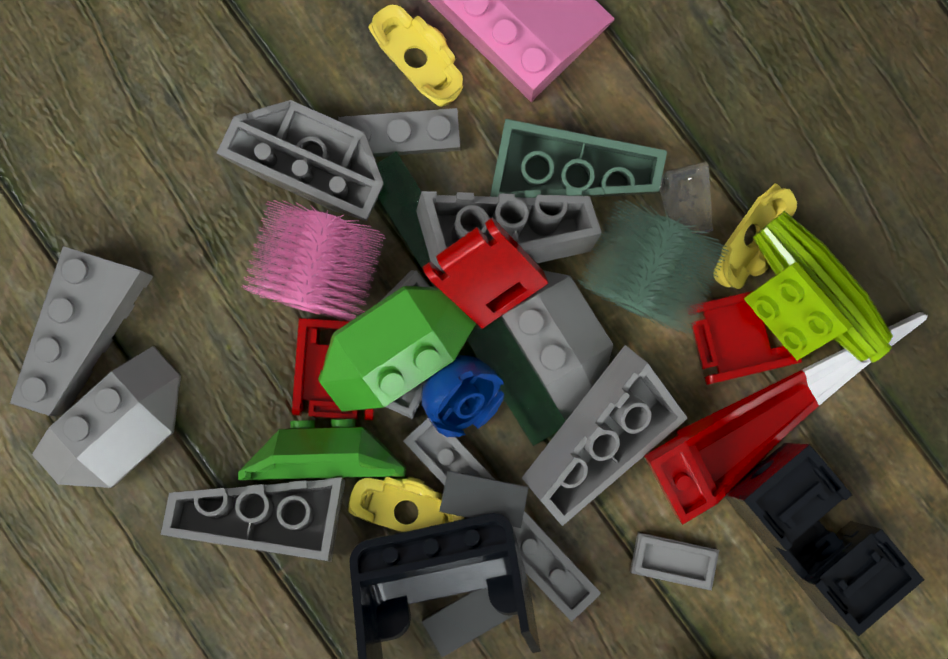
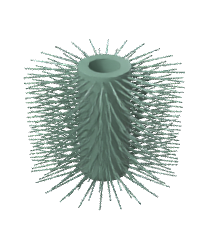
M637 206L635 207L639 210L631 207L632 209L627 208V210L618 207L621 211L617 212L628 214L633 218L625 215L626 217L618 218V222L614 221L618 224H626L623 226L615 223L611 224L613 226L610 228L614 227L621 231L616 230L619 232L617 233L619 235L614 234L613 232L615 231L610 230L612 232L608 233L619 238L610 235L613 237L610 239L616 241L614 242L615 244L609 243L614 246L612 247L614 249H605L609 251L605 252L609 255L603 256L605 258L599 257L606 261L603 263L607 265L603 266L595 263L598 266L593 269L597 270L595 271L597 273L590 276L594 277L592 278L596 280L594 282L599 284L589 288L593 289L591 291L602 294L599 296L608 298L603 300L617 304L613 306H620L627 310V312L640 316L641 319L642 317L650 320L654 319L658 323H664L669 327L682 328L680 324L684 322L681 321L683 320L681 318H688L686 315L691 316L682 310L691 311L685 307L691 305L689 303L695 302L692 299L698 300L692 297L695 295L691 294L693 293L691 291L700 293L694 290L697 289L704 292L694 287L696 286L694 284L702 286L696 283H702L696 279H699L697 278L700 277L698 275L704 276L697 271L706 274L696 268L701 267L709 270L700 265L712 269L710 267L712 265L706 262L714 264L718 261L703 256L716 257L714 252L718 250L710 246L713 244L706 241L718 245L721 244L701 238L710 237L692 233L707 232L690 230L688 227L696 225L684 226L679 223L680 219L675 221L668 218L666 211V217L660 216L655 210L654 212L657 215L647 210L650 213L648 214ZM604 269V270H606V271H608V272L602 274V273H600V272H602V271H600V270Z

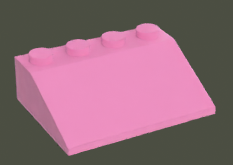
M428 0L530 102L557 78L615 19L596 0Z

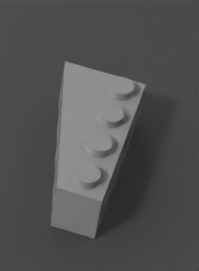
M421 191L416 210L430 261L443 273L445 272L440 267L436 256L476 227L487 236L488 241H491L493 236L489 233L485 222L492 217L536 263L591 252L601 236L600 233H602L590 196L537 195L536 198L515 197V194H499L498 197L474 196V193L457 192L456 196L437 195V192Z

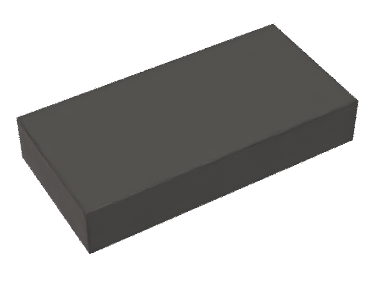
M448 470L439 512L467 518L495 513L506 517L512 527L521 528L529 487Z
M488 588L468 592L422 619V623L441 657H444L513 617V615L508 616L497 612L489 600Z

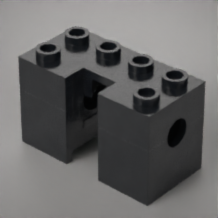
M783 443L744 476L726 494L725 498L830 622L859 637L921 584L924 578L880 528L850 521L836 534L826 530L819 519L839 502L851 497L852 493L810 444Z

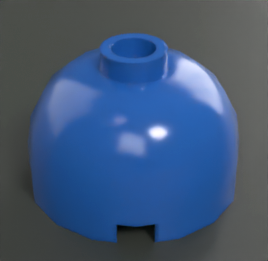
M457 355L452 363L425 380L421 392L422 406L429 421L439 433L446 437H460L466 435L462 429L472 424L478 429L486 424L497 412L504 399V393L500 389L501 384L504 385L495 370L481 359L470 355Z

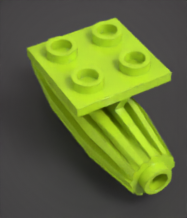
M783 211L753 237L775 276L748 294L744 300L797 361L833 339L860 362L869 358L874 363L892 349L889 342L893 338V334L868 293L829 248L787 212Z

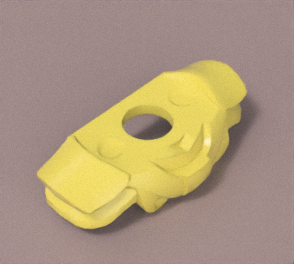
M388 5L373 16L372 22L368 27L380 48L421 94L439 107L452 103L463 89V76L453 64L455 56L449 49L444 35L436 27L427 24L420 16H416L413 19L398 5ZM411 48L422 50L427 57L426 64L420 68L409 66L404 59L405 52Z
M774 183L764 194L756 199L722 247L721 255L724 257L720 256L721 259L718 260L720 262L716 264L719 266H715L716 268H714L715 271L713 272L716 275L714 278L719 284L728 288L732 286L733 288L741 289L749 275L759 276L768 269L769 264L756 242L753 240L746 246L744 240L745 233L749 226L754 224L757 234L783 211L792 217L797 209V200L790 189L781 188L777 183Z
M385 477V480L374 478L361 479L355 484L348 502V512L367 522L399 532H407L465 518L439 512L443 494L434 491L425 485L424 481L414 477H408V479ZM402 501L413 502L418 508V517L411 524H401L395 518L394 510Z

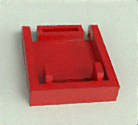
M493 217L485 222L489 233L493 236L491 241H488L487 236L476 227L436 256L440 267L445 273L431 261L423 266L428 279L482 329L549 283L543 269Z
M752 291L690 306L695 310H689L698 314L703 312L704 316L703 320L691 322L693 324L691 328L701 368L706 369L716 366L718 374H710L704 377L706 385L802 362V359L797 361L784 346L771 349L764 322L744 300Z
M299 318L292 415L301 416L303 400H309L308 416L358 419L359 410L341 411L318 380L329 345H320L321 329L338 330L350 321ZM375 408L365 409V420H374Z

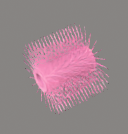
M284 206L280 208L283 210L275 209L280 212H273L281 215L273 216L279 219L270 218L278 222H274L277 223L274 224L277 226L269 225L273 228L269 227L268 229L271 230H267L270 231L267 233L274 235L268 236L271 237L267 238L270 239L267 240L270 242L264 245L273 247L264 249L267 250L264 252L270 254L257 257L264 260L253 262L256 263L254 265L261 266L258 268L263 269L254 275L262 277L247 280L250 281L249 283L259 286H251L244 290L251 291L250 293L255 292L253 294L261 295L260 297L266 296L263 298L279 300L272 302H281L286 306L315 313L316 315L323 314L327 317H340L346 320L350 319L349 321L355 319L356 317L354 316L356 315L349 314L351 312L348 311L357 307L349 305L362 301L354 299L357 297L353 296L362 292H358L361 290L353 289L359 288L353 285L361 283L357 281H362L355 278H365L362 277L365 275L358 273L368 269L365 268L368 267L365 266L367 262L361 263L358 261L364 258L361 256L370 254L364 251H375L369 249L374 247L366 245L374 242L367 240L380 241L368 238L372 237L369 235L373 234L367 233L370 231L362 230L367 228L352 226L367 225L347 223L359 220H343L339 218L342 216L336 217L328 214V210L327 213L308 210L305 207L303 208L307 211L299 207L287 208Z

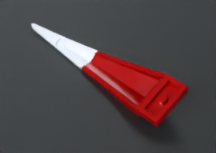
M918 312L889 326L888 328L893 334L889 344L893 346L923 323L928 315ZM843 349L676 431L678 436L646 454L644 457L681 524L687 523L717 505L789 432L846 382L870 364L869 358L860 362L846 349Z

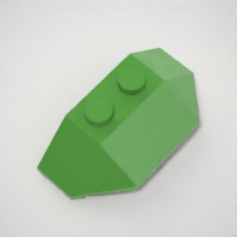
M403 286L333 333L323 370H321L318 380L341 411L384 408L452 363L476 323L440 289L434 287Z
M355 419L331 420V428H315V420L290 421V429H279L238 472V480L405 476L406 466L366 427H355Z

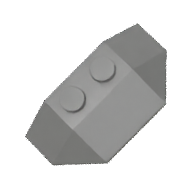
M292 100L267 106L247 114L243 113L234 116L217 151L219 156L269 183L332 211L365 221L368 220L384 185L364 132Z
M544 271L549 283L500 316V319L565 422L607 369L613 343L572 277Z
M155 346L150 347L111 371L48 428L32 453L33 457L58 485L113 488L174 433L181 375Z

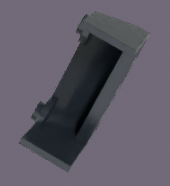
M495 513L365 540L353 549L349 562L358 659H383L381 642L401 637L410 626V604L488 588L489 600L494 609L503 615L511 616L518 614L521 634L532 653L541 652L529 583L515 531L506 517Z

